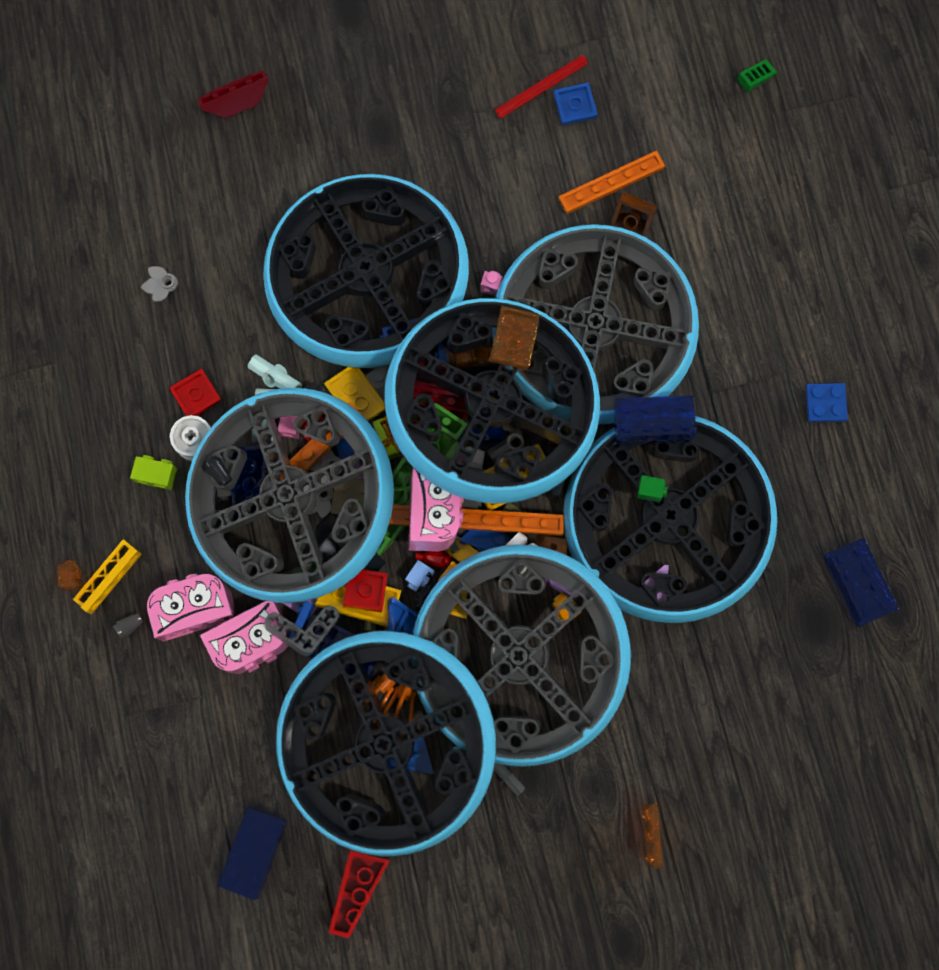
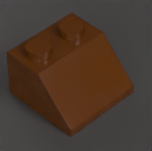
M624 192L619 199L610 226L627 229L646 237L658 205Z

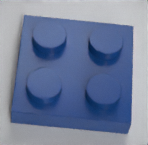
M589 82L554 90L553 94L562 126L597 118L598 114Z
M845 383L806 385L808 422H846L848 420Z

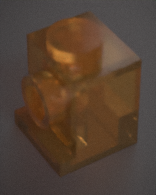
M544 537V541H540L539 547L550 549V545L555 544L557 549L554 551L564 555L567 553L568 543L566 538Z
M64 561V564L57 565L58 586L60 589L65 591L83 588V584L79 583V580L82 578L81 569L76 565V561Z

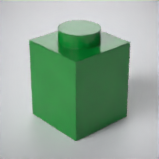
M642 475L637 498L661 502L662 497L666 498L668 486H665V479Z

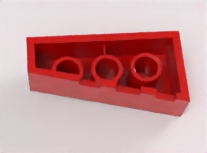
M349 850L328 930L330 934L346 938L350 937L385 868L390 862L388 858Z

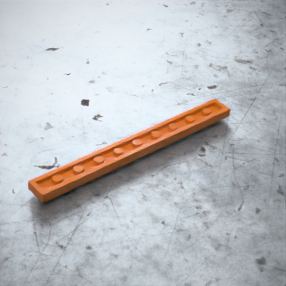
M393 504L389 525L409 526L410 505ZM460 509L463 510V522L458 529L563 535L564 515Z

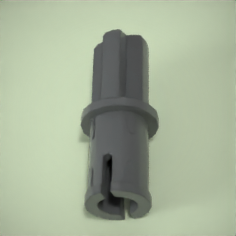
M494 763L493 770L502 779L501 782H505L516 796L520 795L525 790V787L513 775L514 772H511L503 764Z

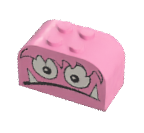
M412 467L408 550L435 552L446 550L455 541L458 528L461 527L463 522V510H460V508H462L464 498L437 487L422 476L414 467Z
M191 574L182 581L178 579L168 581L167 585L153 591L147 602V611L154 638L163 642L223 624L237 616L229 587L220 579L210 574Z
M265 601L201 634L200 637L213 663L224 671L240 674L246 671L250 673L257 670L259 664L265 661L270 663L276 660V655L285 651L288 645L265 629L264 624L266 617L271 613H278L283 616L278 604ZM274 620L273 622L271 621L270 625H271V626H274L275 624L277 625V622H278V621H277V620ZM289 630L285 632L287 638L290 637Z

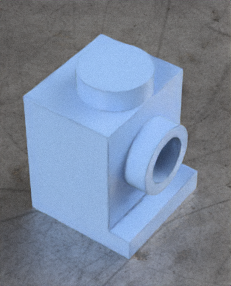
M418 560L405 579L408 583L407 587L414 592L420 590L421 587L425 588L430 580L428 576H434L435 571Z

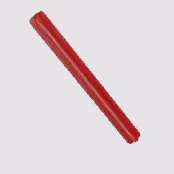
M581 55L495 110L496 115L502 119L588 64L586 57Z

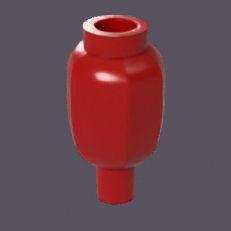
M444 550L437 552L426 551L425 553L417 552L416 560H422L427 566L432 568L444 569L450 565L452 556Z

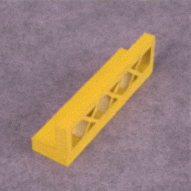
M123 539L73 600L84 611L92 614L142 554ZM126 546L129 550L120 559V551ZM117 562V564L108 574L107 566L110 563ZM104 577V580L95 589V581L97 580V578ZM92 592L84 603L80 600L85 593Z

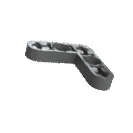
M333 606L323 608L306 632L278 613L269 614L265 619L264 626L269 633L301 655L309 656L314 653L336 624L339 612ZM332 613V618H329L327 623L325 624L323 621L325 620L326 615ZM274 620H277V621H278V622H277V625H276V624H275L274 626H271V625H270L271 621H272V622H273ZM319 626L323 629L324 633L316 635L313 632V628ZM292 630L295 632L296 637L289 639L285 636V632ZM299 636H301V640L296 644ZM310 643V648H303L304 644Z

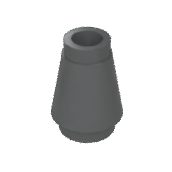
M138 613L116 621L117 624L113 628L121 639L127 638L143 623V620Z

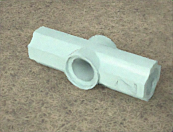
M254 355L248 363V368L260 375L264 383L270 388L275 386L280 389L302 388V384L289 376L286 369L280 364L274 366L258 355Z

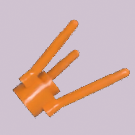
M385 673L381 677L378 675L371 682L372 686L376 687V694L379 691L383 694L387 691L381 703L382 708H384L390 695L395 690L393 686L396 683L388 679Z
M402 684L399 687L396 686L393 696L384 709V713H388L395 699L399 698L395 715L398 716L403 702L410 699L408 722L412 721L417 693L414 692V689Z

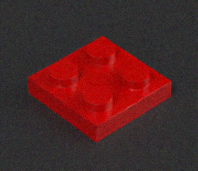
M202 368L169 387L186 416H198L222 401Z
M362 569L353 579L346 583L343 607L382 613L388 573Z

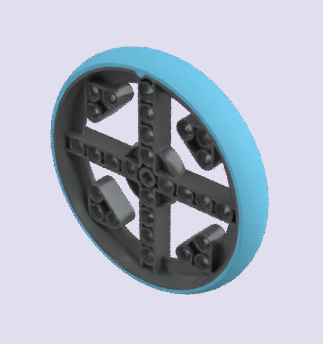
M596 224L580 225L554 232L540 239L514 261L506 272L495 299L519 302L537 310H542L546 315L556 320L577 340L586 355L592 358L590 363L593 370H595L598 351L611 347L617 340L667 349L662 362L654 372L652 363L649 360L643 359L615 377L612 389L616 395L600 397L598 425L612 424L635 418L660 404L680 384L692 363L696 351L699 332L698 309L695 296L685 274L669 254L657 244L642 235L620 227ZM612 252L614 255L609 257L605 253ZM601 253L592 296L580 300L573 308L524 298L528 288L538 275L539 285L542 288H552L576 272L578 258L575 254ZM618 256L641 267L635 273L633 284L652 310H661L667 301L671 315V327L622 318L618 307L609 300ZM548 258H553L555 262L549 263L546 260ZM572 262L574 265L568 267L564 263ZM608 269L610 273L604 274L601 270ZM548 275L552 279L544 280L542 277ZM644 276L647 280L641 281L638 277ZM657 280H663L665 284L660 285L657 283ZM604 286L607 290L600 291L598 287ZM659 297L662 302H655L653 298ZM599 303L603 305V308L597 309L594 305ZM561 314L563 318L556 319L553 315ZM578 317L581 319V322L575 323L572 321V318ZM593 321L597 322V326H593ZM616 325L618 329L611 330L609 326ZM492 327L495 351L499 361H502L517 332ZM633 328L637 333L630 334L628 329ZM652 332L655 334V337L650 338L646 333ZM665 336H672L674 341H667ZM592 338L596 343L589 344L587 339ZM533 340L531 345L536 346L537 349L535 351L528 349L514 380L519 385L521 394L532 404L563 420L570 421L571 396L567 403L562 405L556 404L553 401L542 375V368L546 360L551 356L546 349ZM514 350L515 353H521L519 350ZM525 363H531L533 367L531 369H527L523 365ZM506 365V368L513 369L512 366ZM549 366L553 371L556 370L554 367ZM639 368H647L648 373H641ZM623 381L626 387H619L617 382ZM642 385L645 390L642 392L638 391L635 386ZM558 391L561 395H566L565 392Z
M275 389L252 396L232 407L206 433L196 450L188 472L185 495L186 515L192 538L199 553L207 565L224 582L250 597L276 603L303 602L319 598L342 587L369 563L381 545L388 529L393 508L394 484L390 461L384 445L370 423L352 406L332 395L312 389ZM325 414V420L320 422L321 415ZM298 416L293 423L294 429L328 446L337 445L341 434L353 448L355 455L309 474L298 466L290 465L274 419ZM266 419V425L262 427L261 423ZM308 422L307 428L302 430V425ZM254 428L269 474L262 482L260 495L216 513L215 487L226 491L235 487L247 460V453L234 445L243 435ZM332 432V437L326 440L327 433ZM273 437L272 443L268 445V439ZM238 452L237 458L233 460L234 453ZM278 454L279 459L276 463H274L273 459ZM213 457L222 460L232 477V481L226 486L220 484L206 472L204 465ZM362 460V467L360 469H357V462ZM345 468L344 475L339 477V470ZM285 472V478L280 481L281 473ZM326 475L327 481L322 484L321 478ZM363 475L365 486L364 503L356 499H348L344 503L332 530L333 539L346 545L334 557L324 563L308 515L313 511L319 493ZM309 483V489L304 492V485ZM273 497L274 502L269 507L268 502ZM357 504L358 510L352 513V506ZM256 505V511L252 514L251 508ZM295 508H297L298 513L295 517H293L292 511ZM238 512L239 517L234 521V515ZM267 515L279 523L287 524L303 572L277 574L284 567V561L281 557L247 543L239 545L235 553L225 540L223 534ZM221 520V526L217 528V522ZM364 522L365 527L363 531L359 532L358 525ZM303 526L304 533L300 536L298 531ZM346 530V537L341 539L340 533ZM309 544L311 549L310 552L306 554L305 547ZM250 548L251 555L247 558L246 551ZM274 559L275 565L271 569L269 564L270 561ZM316 563L317 569L312 573L311 566ZM256 566L257 573L253 576L252 569Z
M507 545L487 549L472 555L450 569L438 581L421 607L413 635L440 646L460 661L461 637L459 631L455 628H448L443 631L450 613L456 604L459 603L493 640L490 649V660L493 668L477 681L485 698L505 681L514 685L532 683L567 722L553 731L537 735L541 729V723L535 717L510 715L498 717L494 722L496 741L495 763L509 766H533L550 763L577 752L602 732L616 713L623 699L629 678L631 651L629 635L622 612L610 591L594 573L578 561L558 551L533 545ZM521 564L526 565L528 568V573L524 576L518 572V567ZM502 576L499 579L498 586L503 592L539 594L545 590L546 581L544 578H547L568 589L572 595L533 629L525 625L508 627L473 588L489 579ZM506 578H510L513 581L511 589L504 587L503 582ZM534 579L541 581L542 586L540 590L532 588L531 583ZM464 590L470 593L469 601H464L461 598V593ZM576 595L583 597L584 604L582 606H576L573 603V598ZM476 605H481L484 608L482 616L476 615L474 611ZM586 608L595 623L599 638L596 635H588L582 641L581 678L587 683H593L597 679L598 681L590 699L581 708L547 670L550 658L547 642L580 611ZM560 609H566L569 612L567 620H562L559 617ZM489 620L497 622L498 627L495 631L488 628ZM545 623L553 624V633L545 632ZM447 632L454 634L455 640L453 643L446 640ZM503 635H508L511 638L510 645H504L501 642ZM531 636H536L539 639V646L533 647L530 645L529 639ZM588 639L596 641L597 647L590 650L587 648L586 641ZM516 650L518 652L523 651V660L515 657L517 655ZM602 654L610 656L611 662L604 665L600 662L599 658ZM412 657L411 665L415 668H418L419 661L417 658ZM502 663L509 665L510 672L508 674L501 672L500 666ZM530 665L537 666V675L529 673L528 667ZM593 668L596 676L588 678L585 675V669ZM424 676L419 677L420 685L427 686V679ZM487 677L494 678V687H489L486 684ZM435 679L432 687L423 692L417 691L427 713L454 702L445 688ZM549 680L552 683V689L545 690L542 687V681ZM563 695L566 699V704H557L556 696ZM454 706V713L461 716L462 714L457 711V706ZM576 710L579 712L580 718L572 720L569 717V712ZM436 714V721L439 724H443L444 717L441 714ZM462 720L440 729L452 742L466 750V735ZM505 721L508 724V729L501 730L498 727V722ZM528 722L536 725L535 732L527 730L526 724ZM519 736L522 741L521 745H514L512 737Z

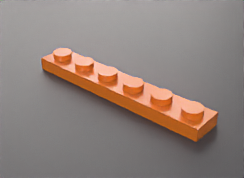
M656 150L560 195L559 201L566 214H569L663 170L665 165Z
M350 402L348 403L355 410H357ZM332 432L327 433L326 440L332 437ZM311 439L289 460V463L308 472L333 446H328ZM285 472L281 473L280 481L285 478Z

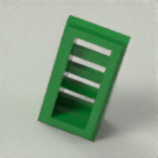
M765 59L741 72L737 80L749 93L775 76L777 71ZM764 66L769 70V73L765 71ZM759 69H760L761 72L764 74V76H762V75L759 73V71H758Z

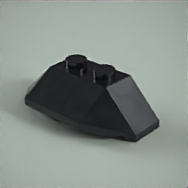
M331 513L325 516L316 526V540L321 555L326 561H329L346 545L336 542L332 537V530L337 518ZM346 530L340 533L341 539L346 537ZM375 553L363 570L378 572L386 562Z

